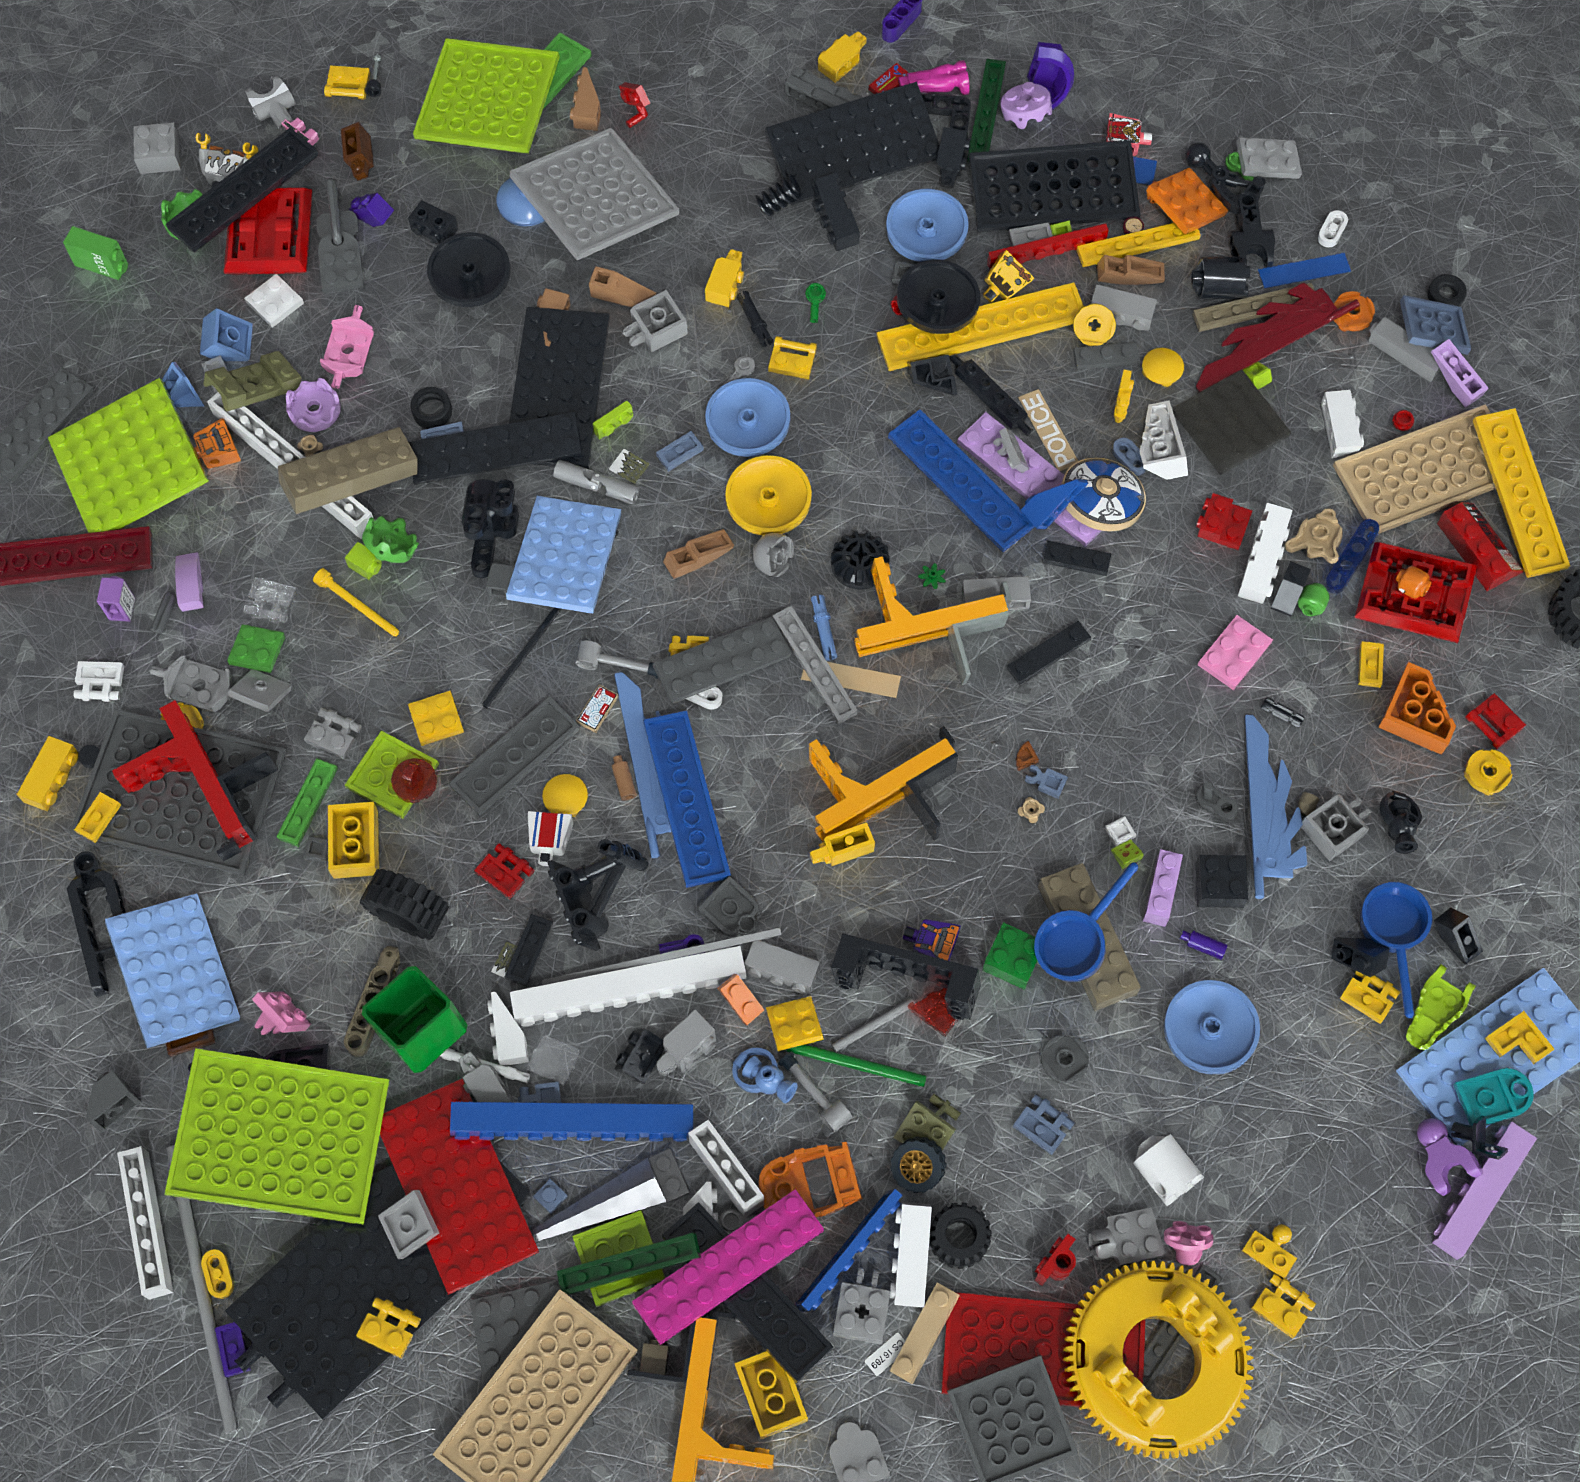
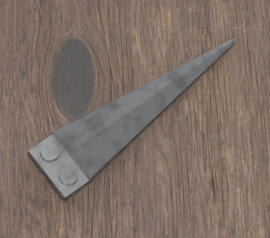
M669 1148L641 1161L535 1227L530 1232L536 1243L581 1228L630 1215L640 1210L644 1211L669 1204L690 1194V1191L672 1149Z

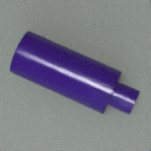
M1183 930L1180 937L1181 940L1188 942L1186 946L1219 960H1222L1228 946L1194 930L1192 933Z

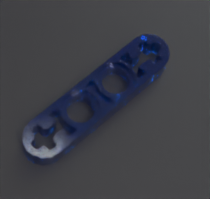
M1366 519L1359 525L1338 561L1328 574L1326 588L1330 593L1338 594L1345 589L1378 537L1379 524L1375 520ZM1373 527V532L1370 531L1366 539L1363 538L1365 528ZM1361 543L1364 546V550L1355 552L1352 549V545ZM1348 560L1353 563V567L1345 570L1341 567V563ZM1340 573L1342 575L1340 585L1332 586V581H1335Z

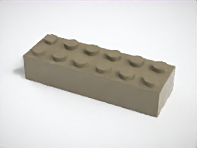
M397 427L278 466L279 483L294 512L299 514L416 475L417 457L401 428Z
M1083 863L1040 879L1038 889L1051 916L1068 910L1090 915L1101 901ZM1106 911L1096 921L1101 927L1105 938L1106 951L1103 963L1095 974L1081 981L1094 1012L1136 996L1141 988Z

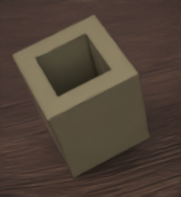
M650 1340L649 1344L643 1343L640 1372L666 1375L669 1347L664 1346V1343L660 1345L657 1340Z

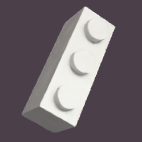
M1350 390L1325 392L1321 406L1332 458L1348 457L1359 453L1364 445L1363 435L1359 433L1360 420L1355 414V398H1352Z

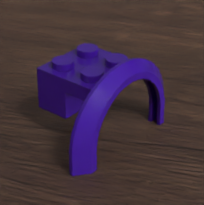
M1038 42L1027 79L1029 82L1047 88L1051 96L1052 110L1057 108L1068 96L1074 82V67L1071 59L1063 51L1061 44Z

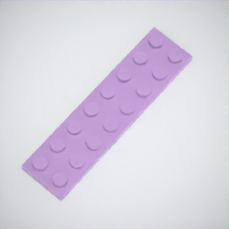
M987 412L957 440L961 447L1025 499L1061 485L1064 474L1017 436L1015 437L1029 470L1021 473L1016 469H1012L1007 461L1008 454L1001 456L997 452L1002 449L1003 444L997 447L993 443L995 439L1002 438L999 431L1005 427ZM1066 508L1054 520L1057 525L1084 547L1101 532V530L1090 528L1076 520Z

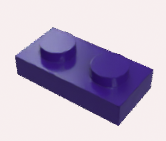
M235 1322L216 1327L215 1332L225 1377L228 1378L244 1373L234 1362L235 1359L247 1350L243 1331Z

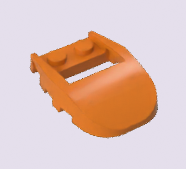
M842 1142L841 1146L833 1147L825 1144L807 1149L800 1148L794 1150L792 1154L785 1157L781 1156L769 1162L759 1176V1190L764 1195L765 1210L795 1189L816 1218L831 1215L862 1200L863 1197L848 1143ZM826 1157L837 1203L815 1209L803 1163Z

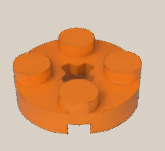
M1355 291L1345 292L1338 297L1334 303L1337 309L1355 299L1360 304L1358 308L1354 309L1358 313L1351 314L1349 312L1334 320L1341 331H1361L1370 326L1375 314V307L1370 298H1364L1360 296L1361 293Z

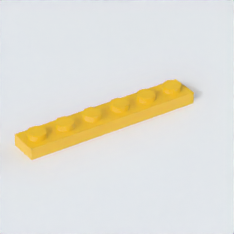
M1175 223L1080 245L1077 246L1076 251L1082 267L1097 264L1104 255L1124 258L1126 255L1133 256L1199 240L1201 234L1199 229L1184 234Z

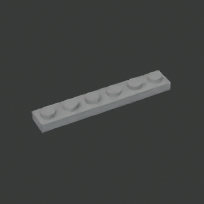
M790 606L772 615L780 632L836 722L840 724L857 715L858 710L793 607Z

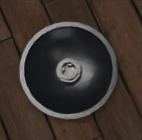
M470 232L451 236L441 242L429 258L427 274L433 291L442 300L454 306L476 307L494 300L504 291L510 279L511 267L506 250L497 240L481 233Z
M928 260L912 266L900 279L897 290V304L904 318L916 328L933 334L953 333L969 325L978 312L981 298L980 289L974 277L960 265L945 260Z

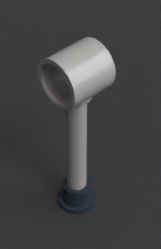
M587 640L580 643L575 664L580 668L595 670L599 662L647 672V675L656 676L655 678L658 679L653 668L654 662L648 664L601 654L602 646L598 643Z
M789 1052L778 1064L784 1066L788 1072L791 1071L824 1109L819 1116L827 1128L835 1133L853 1118L851 1113L838 1099L834 1103H830L797 1065L799 1062L795 1059L794 1053Z

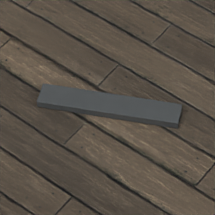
M1203 1263L1195 1273V1275L1201 1273V1282L1210 1279L1208 1285L1210 1288L1214 1285L1218 1286L1223 1279ZM1166 1321L1162 1322L1144 1349L1143 1385L1146 1390H1149L1183 1339L1180 1333Z

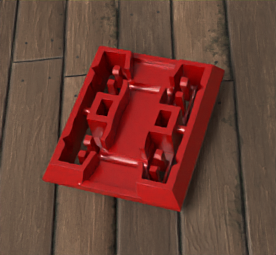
M276 188L245 212L241 218L239 217L227 228L224 274L306 273L312 189ZM294 204H299L298 230L294 222L295 214L293 212L296 209ZM291 246H296L295 257H290L292 255Z
M1374 542L1354 618L1458 643L1477 566L1381 542ZM1402 564L1415 566L1429 574L1431 586L1423 597L1411 598L1398 590L1396 578L1399 572L1404 569ZM1388 568L1397 570V573L1389 572ZM1435 571L1441 573V576H1434L1432 575V572ZM1447 575L1452 576L1451 580L1446 579ZM1443 582H1448L1452 584L1451 586L1444 585ZM1435 621L1442 622V623L1439 624V625H1437V624L1435 623Z

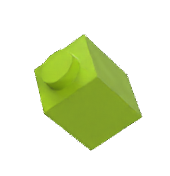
M359 542L345 556L348 567L368 580L381 569V560L377 559L366 546Z

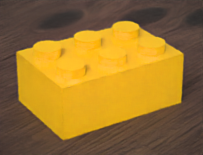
M361 802L328 805V870L333 879L373 876L376 870L379 869L378 810L375 803Z
M767 1351L734 1363L760 1439L808 1422V1417L794 1380Z

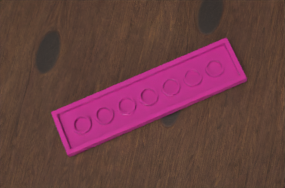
M795 1189L703 1252L701 1258L690 1261L633 1300L632 1304L661 1345L824 1232V1228Z

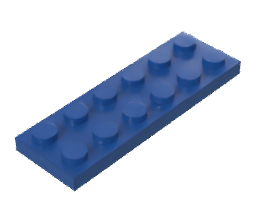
M896 1189L884 1193L795 1303V1306L801 1312L815 1310L822 1303L823 1298L821 1295L827 1290L831 1291L839 1281L837 1278L838 1274L842 1271L846 1272L855 1261L852 1258L855 1253L862 1252L870 1243V1240L867 1238L874 1232L877 1233L886 1223L883 1220L884 1217L889 1213L893 1214L901 1203L898 1200L902 1196L901 1193Z

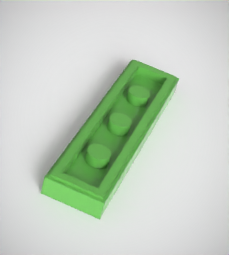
M316 758L276 836L279 840L299 847L338 770L336 765Z

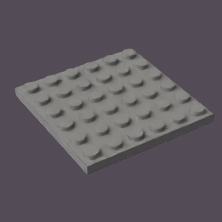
M612 128L510 171L509 175L577 261L679 215L680 209Z

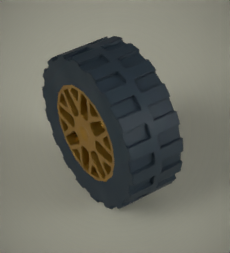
M916 1136L913 1139H907L898 1146L893 1153L894 1156L891 1158L892 1166L890 1168L893 1172L894 1180L896 1179L900 1187L902 1186L908 1192L913 1191V1193H924L934 1188L944 1176L947 1166L942 1148L935 1141H931L927 1137L920 1138Z

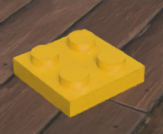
M451 690L408 704L421 746L464 733Z
M811 996L766 1007L777 1051L823 1040V1034Z

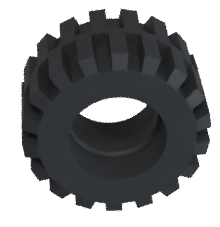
M962 1202V1205L952 1203L950 1207H943L942 1211L935 1215L930 1227L929 1244L933 1248V1254L939 1257L941 1263L945 1262L951 1268L953 1266H958V1269H963L964 1266L969 1268L974 1263H978L986 1254L991 1242L992 1232L989 1228V1220L984 1218L985 1214L982 1211H977L976 1206H967L968 1203ZM954 1223L966 1224L974 1233V1242L970 1247L964 1249L953 1247L946 1239L947 1228Z

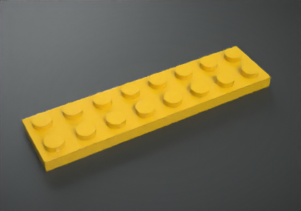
M1516 408L1475 417L1473 423L1526 578L1568 569L1570 563Z

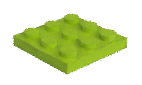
M381 731L344 786L353 793L370 802H374L377 806L403 819L438 767L439 762Z
M641 1210L572 1236L582 1264L653 1244ZM659 1269L591 1288L590 1290L596 1307L641 1291L649 1285L660 1283L665 1279L663 1270Z

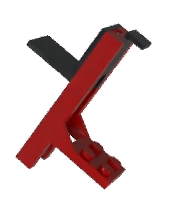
M174 700L159 708L174 738L112 770V772L128 793L142 789L145 784L161 779L168 772H193L223 832L230 841V844L216 851L221 860L226 861L241 853V847L257 839L234 794L278 771L269 754L264 752L218 776L187 715L183 714L179 704Z

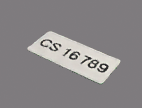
M896 1333L865 1360V1363L876 1376L881 1374L896 1360L905 1340L899 1333Z

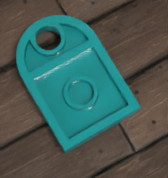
M1510 1068L1499 1069L1453 1084L1470 1126H1473V1123L1481 1116H1486V1126L1517 1117L1529 1109L1534 1098L1533 1087L1529 1079L1521 1072ZM1514 1084H1521L1525 1089V1094L1522 1096L1516 1094L1513 1089Z

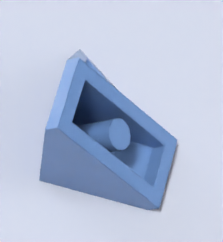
M172 362L162 381L174 406H204L186 375L176 362Z

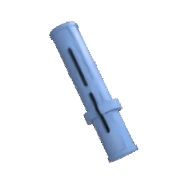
M819 595L820 604H818L817 596H813L811 598L815 614L813 619L817 623L823 656L826 661H829L830 652L831 659L834 660L838 656L829 622L831 619L830 613L826 609L825 596Z

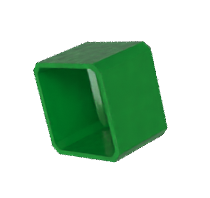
M416 966L407 967L362 1008V1016L378 1037L413 1073L423 1072L467 1032L468 1024L452 1001Z

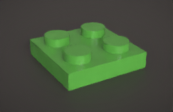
M242 624L227 659L229 665L271 673L285 639L284 632Z

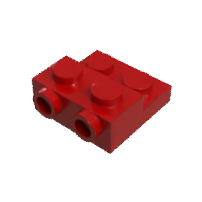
M1213 493L1211 498L1207 497L1202 510H1205L1206 513L1205 516L1200 515L1196 528L1200 530L1197 537L1239 550L1253 510L1232 504L1233 499Z

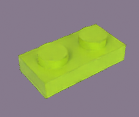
M625 401L593 423L594 434L599 440L604 436H609L617 427L625 425L633 417L632 405Z

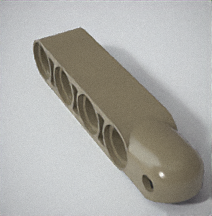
M390 945L382 950L375 968L372 969L344 1037V1046L354 1057L364 1056L371 1045L375 1031L369 1024L364 1027L360 1026L361 1020L364 1019L362 1008L369 1002L370 998L376 996L394 980L400 965V954L397 947ZM381 975L388 976L385 982L377 983V979ZM355 1040H362L358 1048H351V1044Z

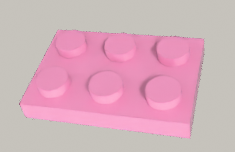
M1236 615L1200 659L1198 666L1232 690H1235L1271 645L1273 639Z

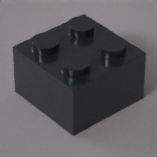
M1199 855L1195 863L1197 907L1244 908L1248 901L1246 855Z

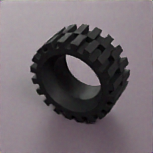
M1580 569L1576 570L1573 575L1570 573L1562 581L1550 599L1549 605L1551 606L1548 608V615H1552L1549 619L1550 625L1556 624L1557 626L1554 629L1556 635L1562 633L1564 635L1562 641L1566 644L1569 640L1573 641L1572 647L1577 649L1580 647V620L1572 612L1571 600L1580 597Z
M385 869L376 870L360 899V904L363 905V908L370 911L369 913L373 916L379 917V920L389 923L390 926L396 927L400 931L408 932L412 936H418L421 939L426 938L427 940L433 939L449 909L448 903L443 901L444 899L441 896L436 895L433 890H428L423 884H418L415 880L406 878L400 873L395 874L393 871H386Z

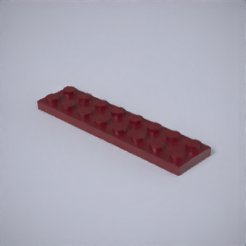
M149 526L0 543V586L152 569V534Z

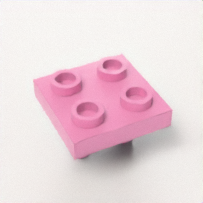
M258 992L252 999L263 1011L255 1024V1028L263 1026L261 1035H266L271 1030H273V1034L306 1031L311 1025L306 1019V1014L294 1006L291 1002V997L285 992Z

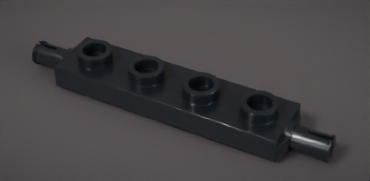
M957 354L950 358V361L957 366L955 374L1010 429L1019 428L1026 436L1033 431L1025 423L1028 414L972 359L963 362Z

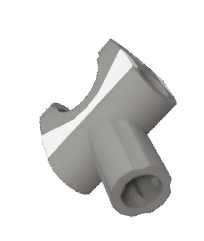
M276 75L271 78L274 85L270 92L258 94L251 90V88L246 89L245 92L258 121L261 122L271 117L279 132L283 133L286 129L281 123L285 119L290 123L293 121L287 109L295 106L296 103L285 83Z

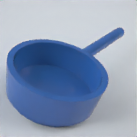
M1132 862L1129 864L1090 915L1073 910L1061 911L1043 922L1037 931L1034 949L1040 966L1048 974L1063 981L1078 982L1091 977L1098 971L1103 963L1106 949L1103 931L1096 921L1137 871V863Z
M1388 882L1375 887L1365 898L1360 912V927L1366 939H1371L1389 947L1390 953H1396L1404 1014L1407 1018H1412L1414 1016L1406 951L1426 938L1432 925V912L1428 901L1417 889L1404 883Z

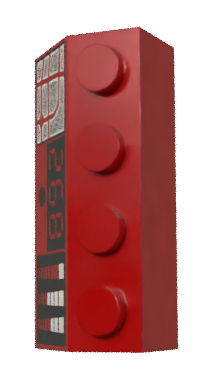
M1461 502L1442 513L1437 525L1465 563L1477 566L1475 576L1486 591L1523 573L1524 570L1474 503Z

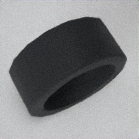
M426 387L420 389L411 399L410 409L415 422L420 427L430 429L443 426L452 416L450 399L442 389ZM428 400H438L444 405L443 410L435 416H424L419 412L420 406Z

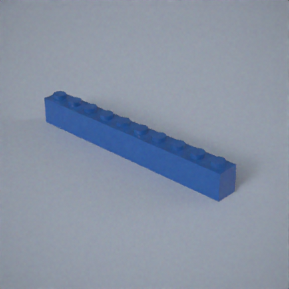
M451 1102L450 1136H455V1139L467 1140L470 1136H479L481 1140H492L494 1136H504L505 1140H517L518 1137H528L529 1140H542L543 1137H552L553 1140L563 1141L567 1140V1137H577L579 1141H589L591 1137H601L602 1141H614L615 1137H625L626 1141H638L639 1138H649V1141H663V1138H673V1141L683 1142L687 1141V1138H689L688 1133L693 1130V1104Z

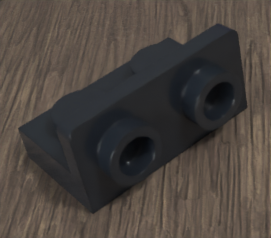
M642 1028L634 1030L627 1040L629 1043L627 1048L616 1059L617 1065L615 1070L624 1072L639 1083L645 1084L664 1051V1046L661 1038Z

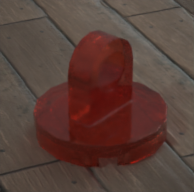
M412 758L405 760L397 765L392 773V788L398 798L403 801L418 803L429 798L435 791L437 785L435 770L430 763L423 759Z

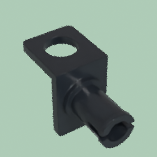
M1481 1116L1477 1119L1473 1126L1458 1122L1453 1123L1451 1131H1455V1133L1452 1132L1451 1136L1472 1141V1154L1499 1160L1508 1153V1148L1485 1143L1486 1116ZM1487 1150H1495V1151H1498V1152L1492 1153V1152H1487Z

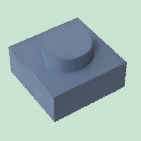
M549 1179L533 1197L552 1214L568 1196Z

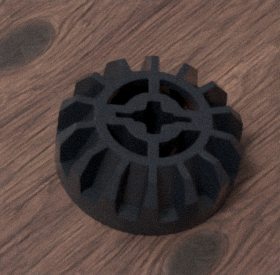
M858 530L853 531L850 536L844 534L841 537V541L834 544L833 552L831 553L832 572L836 579L846 587L858 590L872 588L875 584L871 573L873 562L870 564V557L878 558L883 556L884 562L889 564L888 547L882 543V539L879 536L873 537L869 531H866L865 534H858ZM857 542V546L851 552L846 551L852 543ZM865 542L874 548L875 553H870L868 547L865 546ZM860 553H862V558H863V559H861V564H859V559H858ZM846 556H851L850 563L846 559Z

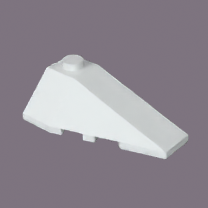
M1170 400L1149 404L1145 420V430L1142 436V446H1140V456L1144 469L1166 480L1187 476L1186 454Z

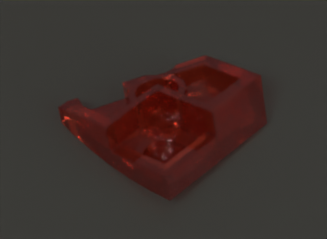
M942 988L940 991H933L927 994L926 998L916 1004L914 1002L910 1003L908 1009L946 1037L958 1020L952 1018L947 1013L945 1002L947 988Z

